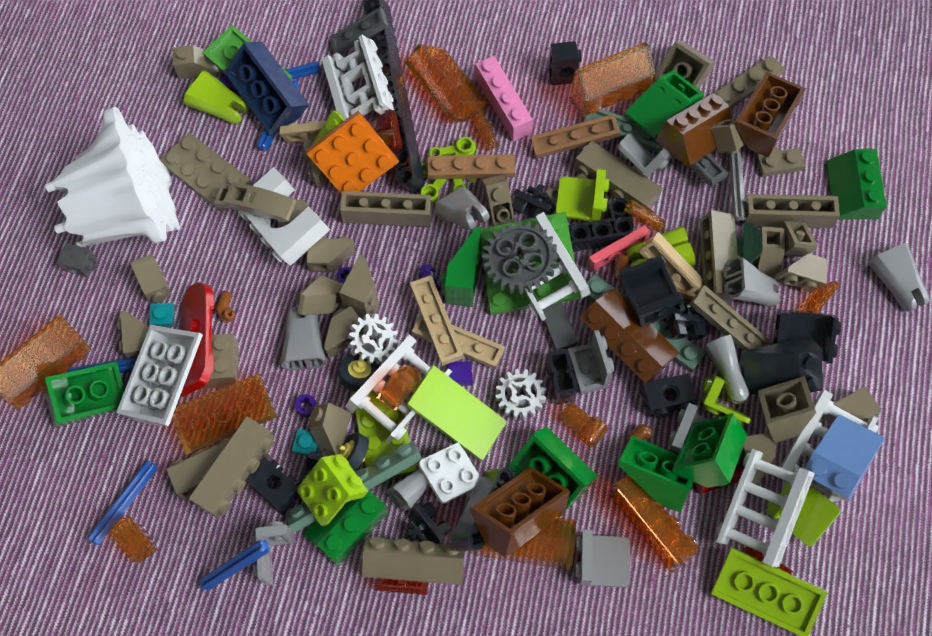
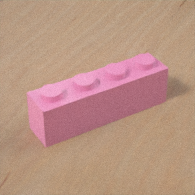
M495 56L475 63V78L512 141L514 142L532 134L533 119Z

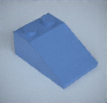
M839 414L813 452L804 469L815 473L812 479L813 484L850 502L885 437Z

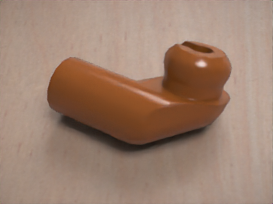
M624 254L617 255L614 275L621 285L619 272L627 267L629 257Z
M228 291L222 292L215 308L219 318L227 323L233 321L235 317L234 310L232 311L229 306L233 294Z
M645 424L638 425L628 434L627 444L632 436L641 440L650 438L652 436V429Z

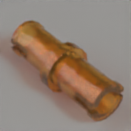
M478 109L476 111L479 118L475 111L470 116L477 128V135L482 138L486 149L492 151L490 143L492 142L496 149L499 146V142L493 133L491 123H488L484 112Z
M633 199L629 200L625 205L627 207L624 209L625 212L637 218L638 222L642 225L647 224L657 232H661L665 228L666 220L654 214L653 210L649 207H643Z

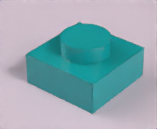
M174 303L150 304L149 325L174 327Z
M298 429L292 453L308 456L313 451L317 454L318 446L311 431Z

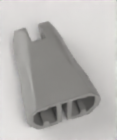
M464 187L457 189L435 203L434 211L440 220L446 223L457 224L467 230L475 229V221L477 220L481 223L489 220L488 210Z
M906 242L884 251L868 261L867 264L887 286L898 304L905 311L908 312L916 309L917 304L923 306L930 302L928 292Z
M734 256L724 265V277L728 280L725 283L726 297L754 302L767 307L780 303V294L774 292L780 288L779 282L759 271L743 257Z
M291 307L287 315L281 367L288 371L304 369L305 361L307 369L322 368L326 365V356L317 314L305 315V318H299L297 307Z
M723 336L707 343L704 350L721 378L725 381L724 386L730 401L734 404L744 403L748 398L749 391L739 368L732 336Z
M419 468L391 486L386 492L396 506L404 512L407 509H411L428 488L429 483Z

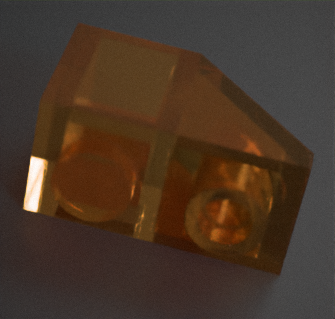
M404 364L392 375L375 397L395 412L423 378L416 368Z
M131 516L119 519L114 523L113 528L108 531L129 559L137 565L158 551L145 528Z

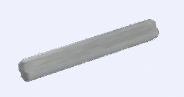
M739 151L729 154L732 207L735 221L746 219L742 158Z

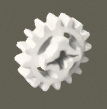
M366 314L363 319L359 317L355 321L357 325L352 324L349 328L352 333L347 335V338L352 339L348 347H354L355 349L352 355L359 354L360 362L366 358L368 365H371L374 360L377 365L382 362V358L387 360L390 354L396 350L393 346L399 342L393 339L398 334L397 331L391 330L394 324L390 323L387 325L385 323L387 317L379 320L378 314H375L372 319L369 314ZM364 327V335L359 337V332ZM371 336V338L373 339L376 338L377 341L375 342L374 340H370L369 337ZM387 341L386 348L382 351V343Z
M516 369L515 375L507 372V379L500 378L499 383L501 386H496V392L499 394L496 395L495 399L496 401H501L498 407L500 410L506 408V416L513 413L514 420L518 418V415H522L523 420H526L527 414L535 417V409L538 411L542 410L543 406L541 403L546 401V397L543 396L546 394V388L541 387L543 385L542 379L536 381V373L529 376L528 369H525L523 374H520L519 370ZM532 387L536 391V398L534 397V394L531 393ZM505 391H507V394L511 396L509 402L505 397ZM522 392L525 393V396H524V395H520V397L517 396V393H518V394H521Z

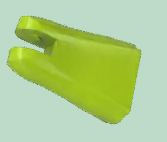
M207 71L200 73L184 96V104L186 106L214 115L232 124H239L242 120L241 115L234 109L243 114H246L250 109L244 99L228 89Z
M679 226L661 234L691 267L695 266V254L690 242L688 243V236L684 226ZM647 241L633 245L626 250L625 253L629 256L628 260L643 258L633 262L630 266L646 261L638 250Z

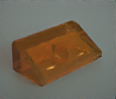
M837 281L827 282V284L812 291L797 311L818 313L835 293L840 283Z

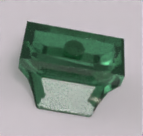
M744 223L739 236V256L755 267V260L763 252L762 233L754 224Z

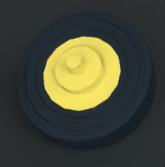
M351 354L341 361L338 370L342 385L354 392H357L379 368V364L377 365L375 360L371 365H368L366 358L360 362L359 354L354 356Z
M355 432L347 438L343 446H339L340 454L348 460L354 472L365 461L369 439Z

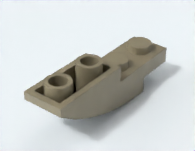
M231 182V185H221L214 204L220 208L251 212L258 217L289 221L296 200L263 188Z

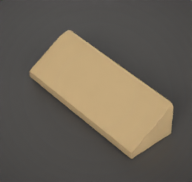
M659 232L653 235L638 250L646 260L652 257L663 256L665 266L676 288L693 293L701 287L703 278Z

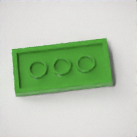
M231 25L203 51V55L224 73L242 44L252 41ZM283 69L284 72L287 74V76H288V77L290 78V80L292 81V80H293V79H292V75H290L285 69Z

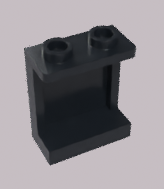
M663 256L649 258L643 263L628 266L619 272L621 283L641 327L670 317L674 313L685 311L684 299L681 293L677 291L668 273Z
M777 309L773 343L776 344L810 336L822 348V361L832 364L833 358H836L838 353V346L835 343L836 336L841 332V322L833 314Z

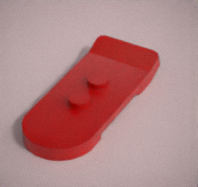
M200 282L190 286L184 296L181 307V330L202 334L180 394L182 397L204 387L214 370V355L211 354L214 293L211 286Z

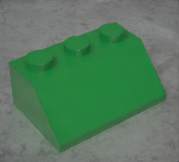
M854 149L827 160L826 168L830 195L838 196L840 213L838 220L879 219L887 205L877 149Z
M734 413L693 423L673 466V473L707 488L724 486L730 483L747 438V433Z
M547 426L534 433L508 465L517 476L528 468L533 467L570 490L565 512L598 478Z
M368 490V493L363 498L345 503L328 525L321 526L316 520L303 534L338 567L389 512L387 506Z

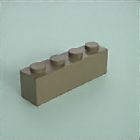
M593 141L576 158L574 169L579 175L584 173L588 179H596L597 169L606 170L605 179H609L608 192L613 198L621 197L626 199L630 209L635 213L645 216L660 198L661 186Z
M342 191L340 212L343 223L430 227L432 212L431 195Z
M748 194L745 199L746 219L743 220V226L782 227L784 221L804 222L808 228H833L840 217L838 196Z
M710 210L700 219L703 284L726 304H730L735 299L725 296V283L728 280L724 277V265L732 257L738 256L737 226L733 214Z
M246 417L189 499L196 506L217 519L221 515H225L231 507L233 497L244 489L246 485L245 480L249 474H253L259 467L260 458L273 447L275 437L272 432L251 418Z
M230 438L218 441L216 446L212 448L201 449L193 457L186 460H177L171 467L166 469L176 494L182 500L192 495L228 444ZM269 452L264 453L259 461H261L264 457L266 459H270L271 457Z
M382 537L366 538L363 548L362 577L462 585L465 551L459 552L454 550L451 543L414 542L406 539L390 540L383 539Z

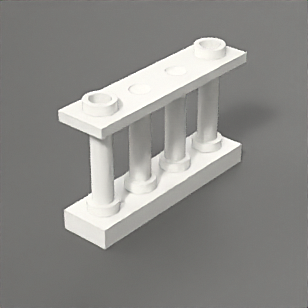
M544 212L535 216L539 224V232L546 229V237H553L552 244H557L555 252L558 253L560 260L557 262V268L553 269L554 276H547L548 281L561 273H568L571 280L568 281V285L538 302L533 293H529L527 288H524L531 301L528 304L534 316L539 314L542 321L546 319L542 309L572 292H579L582 298L591 294L589 286ZM504 247L500 251L503 253H508L512 249ZM531 262L529 266H532L537 262ZM512 268L514 273L518 271L516 268Z
M411 335L400 344L350 398L345 406L352 413L358 407L361 410L365 409L391 432L385 441L388 445L393 439L398 441L407 430L404 426L416 412L406 406V403L385 385L386 382L383 379L387 375L390 377L394 376L413 393L418 384L399 369L398 363L401 359L408 360L423 374H426L430 368L413 353L415 350L412 347L416 340ZM448 369L445 374L449 376L452 371ZM372 391L375 393L379 392L406 415L399 425L394 423L370 402L368 396Z
M823 390L814 403L817 413L801 434L795 438L780 468L793 473L795 471L798 472L799 465L796 462L800 455L803 457L806 455L811 458L815 449L811 448V444L807 443L811 435L816 436V434L824 437L829 430L819 422L823 413L826 415L829 413L836 418L840 414L875 433L879 427L875 425L879 418L873 416L866 423L834 406V402L830 401L833 394ZM811 482V486L827 494L826 498L830 501L838 503L841 499Z
M752 449L751 453H747L743 462L745 468L725 520L717 528L716 535L718 538L716 542L728 544L730 539L762 552L764 556L763 563L772 567H779L815 473L800 467L798 472H790L762 461L763 452ZM757 469L790 482L792 488L789 495L782 496L753 484L752 481ZM748 492L780 505L781 509H783L780 519L774 520L744 507L743 504ZM742 516L772 529L774 534L771 542L764 543L734 530L738 517Z

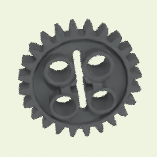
M519 220L515 227L509 222L508 229L501 225L500 234L496 231L492 232L494 239L487 238L489 246L483 247L486 254L482 255L483 262H486L483 265L484 270L488 271V279L494 277V285L501 282L502 291L508 286L510 287V294H513L516 288L519 289V293L522 295L524 288H527L529 293H532V286L540 290L541 281L548 284L547 276L553 277V269L557 268V262L554 260L558 259V253L555 252L557 244H552L553 237H546V229L539 232V224L531 228L530 221L527 222L526 226H522ZM526 241H531L534 243L530 247L523 245V243ZM504 247L512 249L508 253H503L500 251ZM531 262H539L541 264L535 268L529 266ZM510 268H516L518 270L514 274L506 272Z

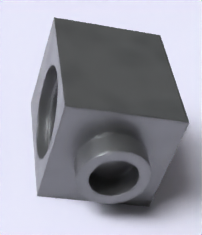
M65 243L57 263L65 272L89 278L91 272L97 266V257L90 249Z

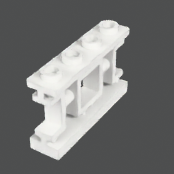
M364 35L359 36L360 42L358 40L354 42L356 51L344 58L339 53H336L334 58L329 55L322 58L336 111L340 112L345 118L350 117L358 110L363 116L374 109L380 115L385 114V110L389 112L394 110L392 104L393 97L387 89L388 81L382 73V62L376 54L377 46L372 39H368ZM363 59H366V63L363 62L360 65L357 64ZM349 68L351 69L345 74H343L342 70L346 71ZM364 75L367 85L354 92L352 82ZM376 92L377 98L374 96L368 100V97ZM361 103V105L353 109L352 104Z

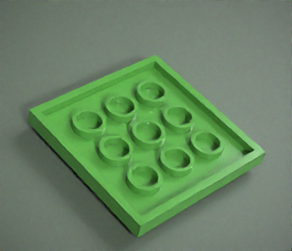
M566 212L546 216L575 263ZM536 218L521 221L522 226H526L527 222L530 221L531 228L538 224ZM518 221L512 222L514 227L517 226ZM509 223L502 224V226L508 229ZM501 225L481 229L480 246L482 255L486 254L483 247L489 246L487 238L494 239L493 231L500 234ZM529 242V243L525 244L524 246L530 247V246H532L534 243H533V242ZM537 262L533 264L531 267L535 268L540 266L541 264ZM512 268L506 271L510 274H514ZM484 270L491 315L530 309L528 304L531 301L525 290H523L522 295H520L519 289L516 288L513 294H510V287L508 286L502 291L501 282L494 285V277L488 279V271ZM561 273L549 280L548 284H542L540 290L537 288L533 289L532 293L538 302L568 285V281L571 278L568 273ZM572 292L553 304L581 299V295L579 292Z

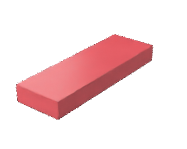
M644 225L591 255L587 265L589 270L594 272L616 260L618 254H626V250L633 245L647 241L649 235L648 228Z

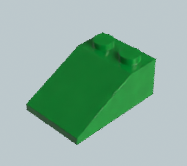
M477 226L448 264L447 273H442V296H446V304L473 307L481 252V227Z
M117 361L45 377L42 382L53 428L81 422L116 411L125 391Z
M632 436L618 461V465L657 503L681 513L693 481L673 473L672 469L678 454Z

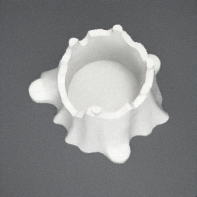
M117 107L104 111L102 130L92 145L74 157L75 161L65 166L63 172L54 181L45 184L48 192L55 190L63 191L65 197L57 203L67 218L63 223L55 225L54 229L57 234L67 231L72 234L81 235L82 240L76 243L77 246L85 247L132 236H146L153 243H159L166 240V232L180 229L175 205L169 193V186H171L172 182L167 168L159 160L154 146L147 139L144 131L138 132L134 124L127 126Z

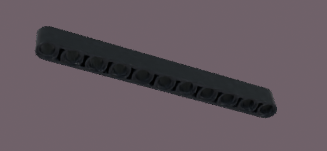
M364 0L365 16L381 7L385 12L388 23L387 28L371 36L370 39L377 46L376 54L382 62V73L388 81L387 89L393 97L392 104L394 110L392 112L385 110L384 116L391 151L399 160L394 165L396 179L401 186L416 193L424 186V175L390 7L385 0Z

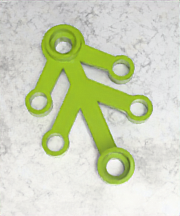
M461 137L453 146L431 148L429 155L433 156V153H439L438 156L455 154L454 156L473 155L476 151V144L469 137ZM421 163L422 169H427L426 172H423L424 178L428 177V164ZM471 178L466 180L469 182H474L478 178ZM436 179L433 184L425 185L421 189V195H433L431 203H435L439 197L438 192L447 179ZM453 179V191L461 187L466 189L462 179Z

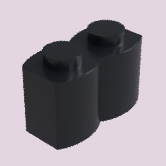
M566 349L550 351L547 360V374L553 382L552 395L558 405L574 402L578 388L577 379L571 371L572 359Z

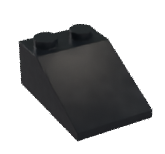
M810 336L742 351L743 379L749 394H758L759 390L803 376L806 378L810 393L823 390L822 348Z

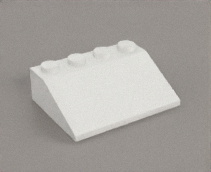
M150 325L116 413L149 425L169 426L202 334Z

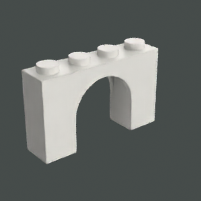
M275 167L253 185L285 196H289L295 190ZM309 206L291 223L281 228H271V218L258 217L251 212L238 211L244 220L252 222L249 226L257 235L261 233L262 237L260 240L268 248L272 247L274 249L271 252L279 262L284 260L290 266L330 230Z

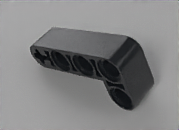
M621 197L612 199L608 208V219L568 225L573 252L607 247L632 233L634 222L628 201ZM614 210H621L622 212L617 213ZM618 229H625L627 232H621ZM602 232L606 235L600 236L597 233ZM575 236H582L584 239H577Z
M509 468L484 471L452 532L451 544L454 550L459 552L480 550L484 546L485 542L471 515L470 508L516 477Z

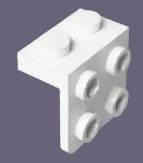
M459 442L419 462L420 470L441 503H447L465 493L468 498L471 497L481 478Z

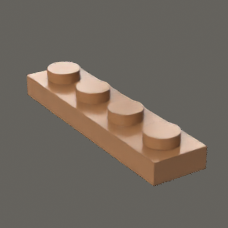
M615 114L537 134L531 136L536 158H541L586 146L591 141L597 143L620 137V132Z
M514 154L428 156V180L488 178L501 174L505 178L515 177Z

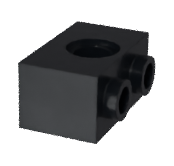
M576 41L550 44L548 70L551 86L576 83V77L580 75L579 62H582L581 49L577 50Z
M688 373L645 383L640 390L648 417L662 418L669 415V412L677 410L680 413L681 409L686 410L689 403L694 405L697 400ZM663 395H672L674 401H667Z
M264 457L260 461L257 470L253 474H249L246 482L283 515L300 497L297 491L300 483L292 475L286 477L281 472L283 467L273 459L270 462ZM281 480L279 487L276 489L269 488L272 481Z

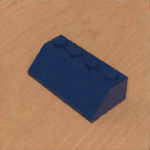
M262 41L244 42L224 72L270 136L280 132V126H287L297 121L309 106L308 102Z

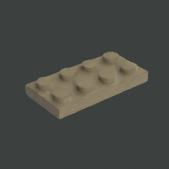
M191 133L186 134L160 159L170 173L221 213L226 208H220L214 202L222 184L231 185V182L252 184L246 175Z

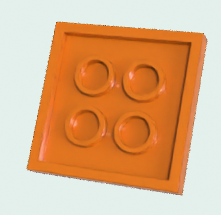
M359 110L306 150V154L341 194L342 191L360 192L399 162L395 154Z

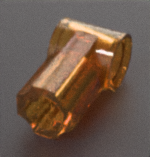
M573 402L569 403L559 416V420L578 433L577 435L580 440L591 448H594L609 430L605 422L596 416L591 417Z

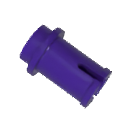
M430 264L420 267L418 276L425 278L431 275L439 292L440 286L434 274L435 268Z

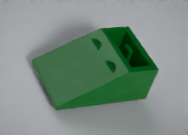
M672 70L655 81L625 111L624 115L653 138H657L666 120L702 100L704 93Z

